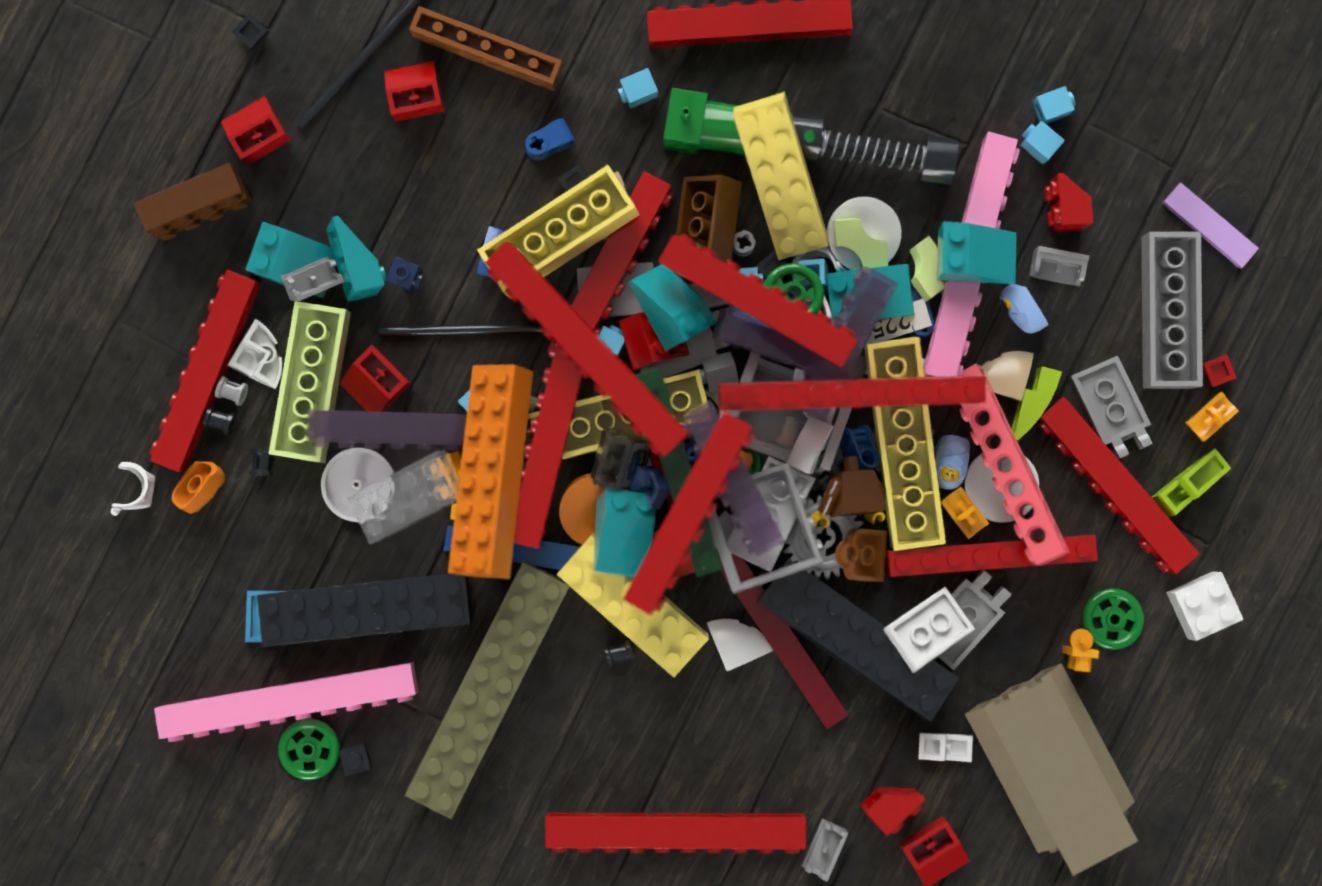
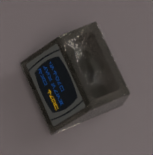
M603 427L590 475L593 484L616 490L630 489L629 485L636 468L647 467L651 448L647 444L650 440L644 436Z

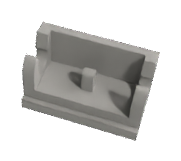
M1038 246L1033 252L1029 277L1079 287L1081 281H1084L1089 255Z
M325 257L280 276L290 300L300 301L344 282L342 275L335 270L336 262Z
M821 819L801 865L805 871L817 874L821 879L828 881L847 838V830L825 819Z

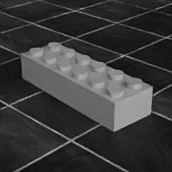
M1148 232L1141 237L1143 388L1194 389L1202 387L1201 232Z

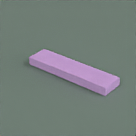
M1179 183L1162 203L1194 231L1201 232V236L1238 268H1243L1259 249L1182 183Z

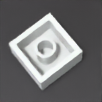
M1212 571L1166 592L1187 639L1197 641L1244 620L1222 572Z

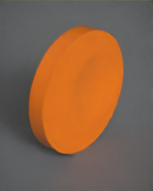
M590 473L572 481L564 490L559 504L560 520L566 533L576 542L583 544L592 533L595 534L596 498L606 487L629 491L627 487H622L623 483L620 480L604 473Z

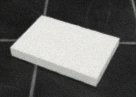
M944 587L883 630L914 673L973 632L975 628L947 588Z

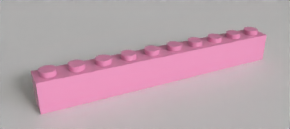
M987 132L982 142L961 223L1000 228L1001 220H997L999 211L1003 212L1006 205L1007 197L1003 195L1005 187L1009 188L1012 182L1013 173L1010 172L1012 163H1016L1019 155V149L1016 148L1018 139ZM946 281L923 367L924 377L962 375L963 366L960 365L962 356H966L970 341H966L968 331L972 332L975 325L976 317L972 315L974 307H979L982 293L978 292L981 282Z
M414 662L168 704L156 707L154 710L159 739L168 738V742L183 740L184 735L193 733L194 738L210 735L209 730L219 729V733L235 731L234 726L243 724L245 729L259 727L260 722L270 720V724L286 722L285 717L295 716L296 720L310 718L312 712L321 711V716L337 713L336 708L346 707L347 711L362 709V704L371 702L372 707L388 704L387 699L397 698V702L413 700L412 695L419 693Z

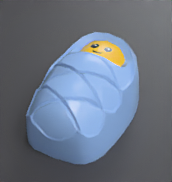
M1010 284L1001 291L999 299L1004 301L1010 318L1021 330L1032 334L1048 326L1047 320L1025 286Z
M944 435L938 440L934 449L939 488L954 490L964 481L970 452L969 441L966 438L956 435Z

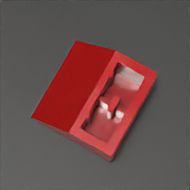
M434 61L384 72L389 108L395 122L445 111Z
M265 96L221 121L233 148L247 166L291 141Z
M1058 173L1044 187L1045 201H1049V211L1046 213L1047 226L1051 227V233L1082 231L1093 223L1091 197L1065 174Z
M644 312L636 313L619 321L633 370L656 366L690 355L686 341L665 351Z
M373 345L351 365L340 381V384L374 419H377L412 384Z
M878 787L860 806L888 836L891 832L893 834L897 833L905 824L903 820L910 814L914 816L923 808L924 805L922 803L925 801V798L915 788Z
M943 816L898 843L924 886L933 885L970 861L960 841Z

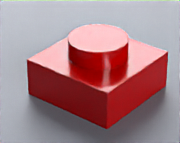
M1228 355L1202 363L1203 372L1210 388L1236 379Z

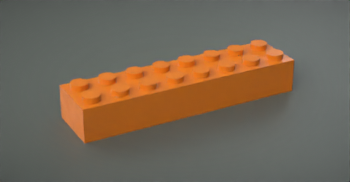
M473 365L448 573L470 577L510 579L533 371L517 365Z

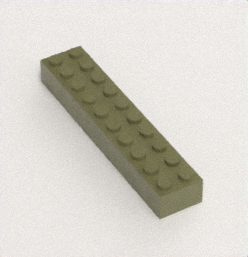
M526 561L522 563L405 794L406 797L452 819L569 588L565 581Z

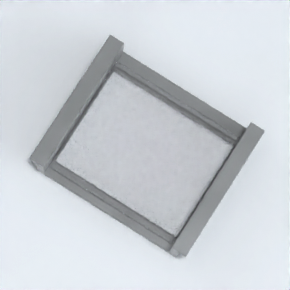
M752 348L740 382L793 381L795 371L761 359L762 351ZM841 407L839 409L825 450H821L813 474L821 476L824 470L830 471L852 407ZM804 409L729 411L733 416L754 426L752 432L755 433V437L748 448L744 446V449L766 457H772L782 463H787L796 440L808 420L803 413Z

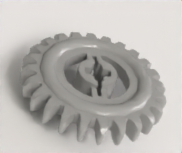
M820 495L817 496L815 504L811 498H807L808 507L804 508L807 518L813 512L818 511L822 500ZM829 514L826 515L829 519L828 527H816L817 531L813 532L815 541L819 542L820 540L816 539V535L821 534L822 530H825V535L829 536V540L824 541L822 545L826 554V549L835 542V533L830 528L831 520L839 526L842 532V541H845L846 534L850 529L860 527L863 522H855L856 516L830 518ZM797 517L785 541L786 544H789V547L783 551L784 553L793 554L790 558L793 562H801L812 558ZM835 553L829 556L821 557L822 564L805 569L809 573L813 570L817 579L820 577L821 572H823L828 580L831 571H833L836 577H839V568L843 569V566L837 563Z

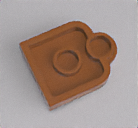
M852 528L847 532L845 541H841L838 544L835 553L837 563L843 566V572L847 579L884 582L887 531Z

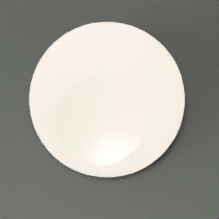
M856 197L841 204L832 214L827 226L828 247L836 260L851 270L862 269L857 255L847 247L835 246L834 220L859 217L861 218L864 231L871 238L887 241L889 262L897 252L901 241V225L894 210L883 201L872 197Z
M350 448L338 453L329 461L322 474L321 491L325 503L334 514L348 521L364 522L379 517L389 508L396 494L397 481L391 464L381 454L370 449Z
M980 454L971 462L967 469L963 484L964 491L986 520L992 522L1014 521L1013 515H1009L1003 505L1005 497L1002 491L998 492L992 482V478L995 476L991 468L985 466L981 458L982 454ZM1009 458L1001 463L1003 472H1008L1012 467ZM1026 458L1027 463L1039 486V478L1037 471L1033 464L1030 462V460ZM1016 482L1012 486L1013 494L1018 496L1022 493L1023 486L1021 482ZM1031 505L1024 508L1023 516L1031 510Z

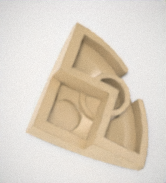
M1025 351L1002 353L1000 357L992 361L988 360L982 365L995 394L1017 401L1022 400L1034 353Z

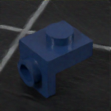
M395 257L386 280L402 287L408 292L414 293L415 288H420L424 275L420 266Z
M636 468L629 485L630 489L644 492L650 508L660 509L664 499H667L669 495V485L666 483L661 469Z

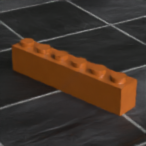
M420 6L417 8L409 29L415 39L555 91L563 71L562 60Z

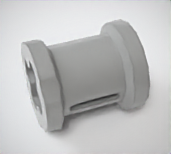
M745 230L735 234L733 252L736 255L746 257L753 252L756 242L753 234ZM745 238L748 240L747 244L749 246L741 249L739 248L740 243L737 241L741 242Z
M222 376L217 384L215 397L220 399L223 397L235 401L236 405L241 406L247 396L248 384L242 383L240 385L228 381V378Z

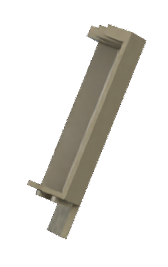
M1062 663L1040 671L1029 681L1009 687L998 697L977 704L965 714L1038 853L1048 850L1050 853H1054L1060 850L1074 876L1138 842L1125 817L1128 813L1127 809L1135 801Z

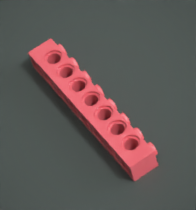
M978 364L963 370L961 375L986 376L982 366ZM986 376V403L961 404L962 408L959 410L966 423L969 422L973 429L970 434L976 445L980 444L984 454L981 455L985 466L991 468L995 476L992 478L995 488L998 492L1002 491L1005 497L1003 505L1007 513L1013 515L1017 523L1014 525V529L1020 539L1024 538L1027 544L1025 552L1031 563L1035 562L1036 565L1042 566L1070 553ZM988 412L990 420L988 424L982 426L979 422L980 416ZM998 435L1001 443L998 448L992 449L990 441L994 436ZM1009 458L1012 467L1008 472H1003L1001 463ZM1016 482H1021L1023 486L1022 493L1015 496L1012 492V486ZM1031 505L1034 509V515L1027 520L1023 516V510L1026 506ZM1038 529H1042L1045 532V539L1041 543H1037L1034 539V533Z

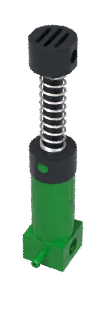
M672 88L664 133V149L699 155L700 148L746 156L733 116L734 107L739 105L708 101V93ZM798 113L791 114L807 167L815 168L817 159L827 154L830 159L833 156H838L839 160L846 157L849 162L853 159H858L859 164L865 160L868 161L869 165L877 162L879 167L884 163L887 164L888 168L896 165L899 170L902 167H907L908 171L915 168L918 172L919 184L949 188L952 184L958 158V140L927 135L922 149H920V145H917V148L910 147L909 143L907 146H901L900 142L897 145L890 144V140L887 143H882L880 138L876 142L871 141L870 137L867 140H863L860 135L858 138H851L850 134L844 137L841 136L840 132L838 135H831V131H828V134H826L827 131L823 128V117Z

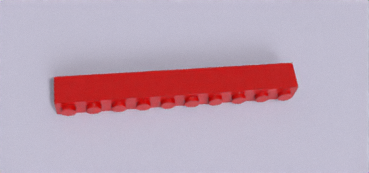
M506 241L484 262L490 268L487 273L497 283L501 280L507 287L504 290L513 301L519 300L525 306L522 310L532 321L537 319L543 325L540 330L550 340L554 337L560 344L558 347L559 351L566 358L572 357L578 363L576 369L585 378L590 376L596 382L593 387L603 397L608 395L614 402L611 405L620 416L626 415L632 421L629 425L639 436L644 434L650 440L647 445L655 454L659 455L662 453L664 456H668L690 435L684 426L513 243Z
M981 375L718 383V409L720 411L986 403V376Z
M547 813L545 821V848H551V852H566L567 848H577V852L582 853L592 852L593 848H603V852L607 853L618 852L619 848H629V852L642 853L644 848L655 849L657 853H668L670 849H681L683 853H695L696 849H707L708 853H721L722 849H732L734 853H747L748 849H758L759 853H773L774 849H784L785 853H800V849H806V817L804 814Z

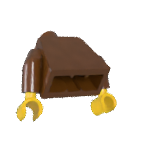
M858 456L842 458L844 472L831 476L818 511L811 514L815 526H817L820 520L819 525L822 528L828 527L829 519L826 515L829 514L830 518L864 515L865 519L871 524L875 523V519L882 522L885 519V514L882 511L886 510V490L884 485L878 479L874 470L859 469Z

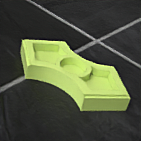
M861 218L834 220L835 246L851 249L859 258L862 269L888 266L887 241L871 238L864 231Z
M930 236L910 249L915 262V274L911 279V283L921 297L924 298L925 302L945 288L941 280H937L938 248Z

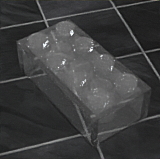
M440 450L348 497L347 500L371 545L381 542L456 503L459 477L446 451Z

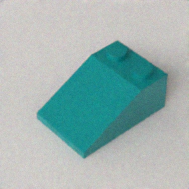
M338 216L332 217L326 231L337 264L338 273L344 279L342 286L347 302L376 296L386 281L383 266L379 267L378 260Z
M262 222L245 270L253 275L284 285L280 276L325 257L334 261L335 259L331 247L286 229ZM327 289L314 294V296L324 299Z
M943 222L938 229L937 280L1015 284L1016 232L972 223Z
M909 264L854 269L826 274L833 325L841 327L842 325L847 326L915 315Z
M663 265L628 282L665 351L717 323L705 300L673 271Z
M606 487L596 498L594 572L635 577L650 549L655 524V509L650 508L645 493Z

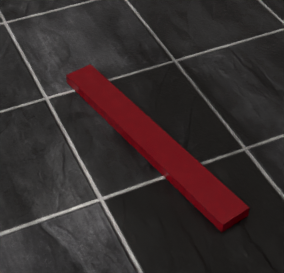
M718 553V557L722 567L720 571L729 583L720 555ZM730 553L740 582L754 578V574L744 559ZM759 585L735 593L826 729H829L848 716L790 627L756 603L764 591L763 587Z

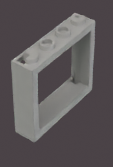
M788 462L730 482L724 494L718 493L716 499L783 476L812 558L740 582L715 510L711 518L707 517L733 594L820 565L823 562L821 557H824L825 553L821 541L816 542L813 532L817 531L812 516L808 518L806 516L804 508L808 507L804 493H798L795 483L799 482V478L795 468H789Z

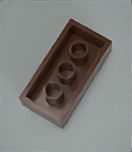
M227 163L134 202V206L145 232L164 241L177 236L176 232L183 229L189 231L198 228L200 222L207 219L210 221L217 220L223 217V213L231 209L233 211L241 210L247 206L248 202L252 201V197L242 173L231 163Z
M723 175L684 177L676 235L681 237L683 233L696 241L694 246L703 250L704 247H707L719 254L717 256L718 260L724 263L727 260L731 261L742 182ZM675 273L684 282L693 283L687 280L686 278L680 276L679 274Z

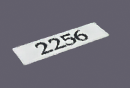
M924 298L913 302L915 313L913 316L847 325V328L856 333L854 338L858 339L852 351L864 348V344L889 340L914 330L917 331L932 326Z

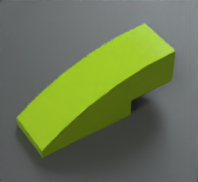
M1046 367L1037 368L1032 390L1025 389L1022 400L1018 401L1011 428L1017 440L1028 432L1042 416L1057 389L1062 371Z
M1216 448L1212 449L1151 498L1168 518L1178 514L1192 500L1199 498L1226 474L1231 467Z

